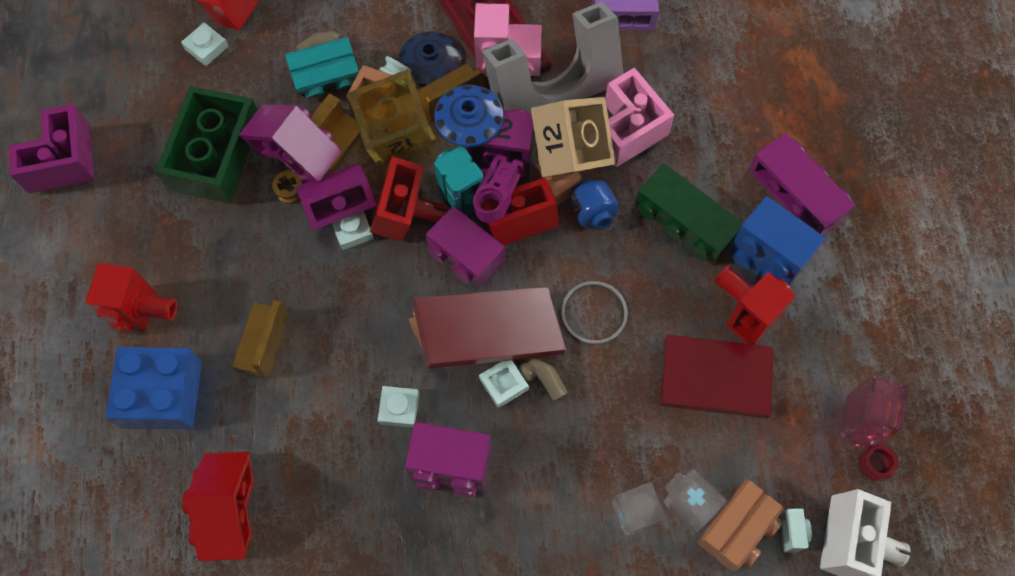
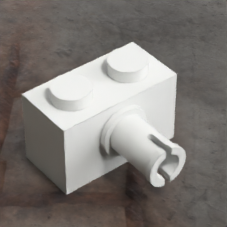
M859 489L832 495L820 569L837 576H881L883 560L893 563L895 566L903 567L908 562L910 556L899 551L910 552V546L905 542H899L887 537L891 502Z

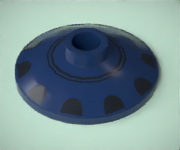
M434 31L414 35L405 42L399 54V62L412 70L405 77L420 86H427L461 66L462 60L458 44L448 35Z

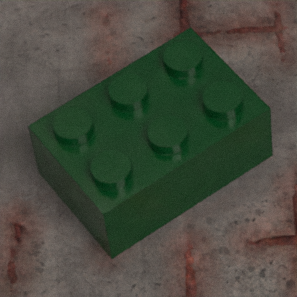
M189 86L155 170V173L167 190L231 204L252 147L239 135L258 111L252 98Z

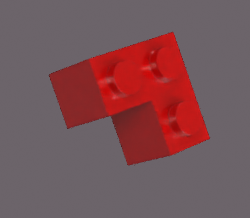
M249 451L205 453L198 469L193 471L190 488L183 493L182 509L184 514L189 515V543L191 546H195L198 561L245 559L252 537L247 502L254 485Z

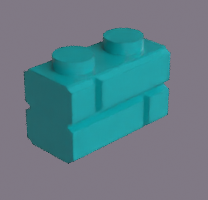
M348 37L285 54L296 91L299 96L305 94L306 99L325 94V88L335 85L337 90L350 88L359 73Z
M459 146L455 149L445 150L434 162L439 195L444 203L449 205V210L454 206L469 217L475 213L473 198L483 180V173L476 163L472 162L471 156L464 147Z

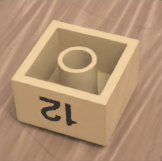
M605 97L564 100L531 108L542 177L616 164Z

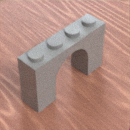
M602 1L572 13L577 43L575 56L569 67L561 75L546 82L531 81L526 54L513 39L482 50L491 92L499 99L504 110L521 109L531 113V108L564 100L586 99L606 91L609 82L624 74L618 17Z

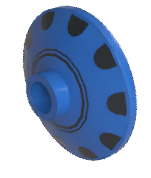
M463 85L449 90L441 97L435 108V124L439 133L447 141L457 146L476 147L483 145L498 134L503 124V108L499 99L488 89L476 85ZM465 108H473V109H474V110L471 111V112H465V111H463V109H465Z

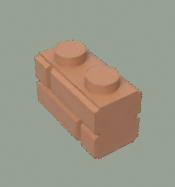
M746 479L732 494L698 539L697 543L730 571H737L741 566L749 569L761 553L756 548L758 543L764 536L767 539H771L782 525L783 521L778 516L784 508L753 482Z

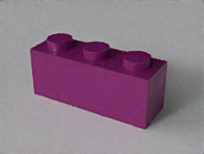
M787 133L756 153L749 168L750 172L787 211L822 236L843 222L856 206L851 201L849 194L844 189L839 188L828 177L826 170L821 165L816 164L805 153L803 146L793 140Z

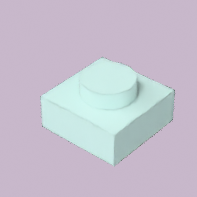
M202 23L181 42L184 49L205 66L210 64L229 47L226 39L206 23Z
M364 211L332 223L342 251L374 239L373 234L370 233V226Z
M512 360L501 361L479 375L480 381L498 408L529 389L528 384Z
M382 386L378 423L381 425L413 428L414 422H416L419 390Z
M803 509L785 510L779 515V519L783 521L780 526L783 553L803 551L808 548V542H811L812 539L810 521L805 519Z

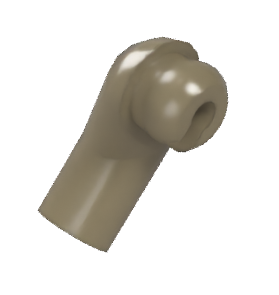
M335 31L315 33L295 48L299 51L340 39V34Z
M528 358L526 363L519 366L518 370L525 381H531L534 378L542 381L552 401L568 393L555 368L550 364L537 358Z

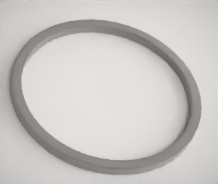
M588 281L575 286L568 292L562 304L561 316L565 328L574 338L587 344H603L615 339L622 332L627 321L628 309L623 296L613 286L604 282ZM597 285L611 290L618 296L623 305L624 319L621 327L615 334L602 340H589L577 335L569 327L565 318V306L569 297L576 290L585 286Z

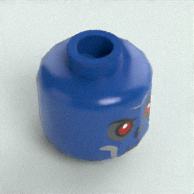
M586 179L579 182L574 187L569 200L570 207L579 224L586 229L602 230L613 223V218L617 215L619 209L618 202L610 187L602 180Z

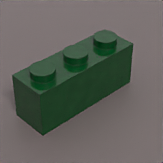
M664 163L637 193L635 206L641 215L649 220H655L664 227L665 232L671 238L681 240L691 248L692 253L698 259L708 261L713 266L731 247L743 224L741 220Z

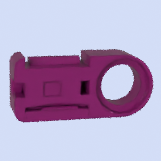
M497 155L494 158L473 198L475 213L479 220L493 223L503 218L512 202L511 194L520 177L525 176L523 162L514 159L510 163L507 157ZM488 199H494L499 202L498 207L491 211L483 210L480 206Z

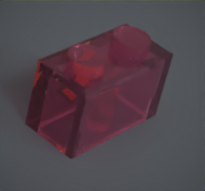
M873 376L867 378L847 395L840 436L852 439L854 445L867 448L868 446L880 444L901 431L909 386Z

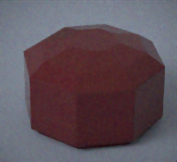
M885 444L869 445L858 457L860 472L872 482L887 481L892 478L899 468L896 452Z

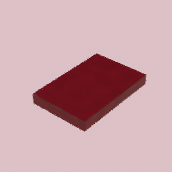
M666 335L660 406L768 419L771 416L773 347Z

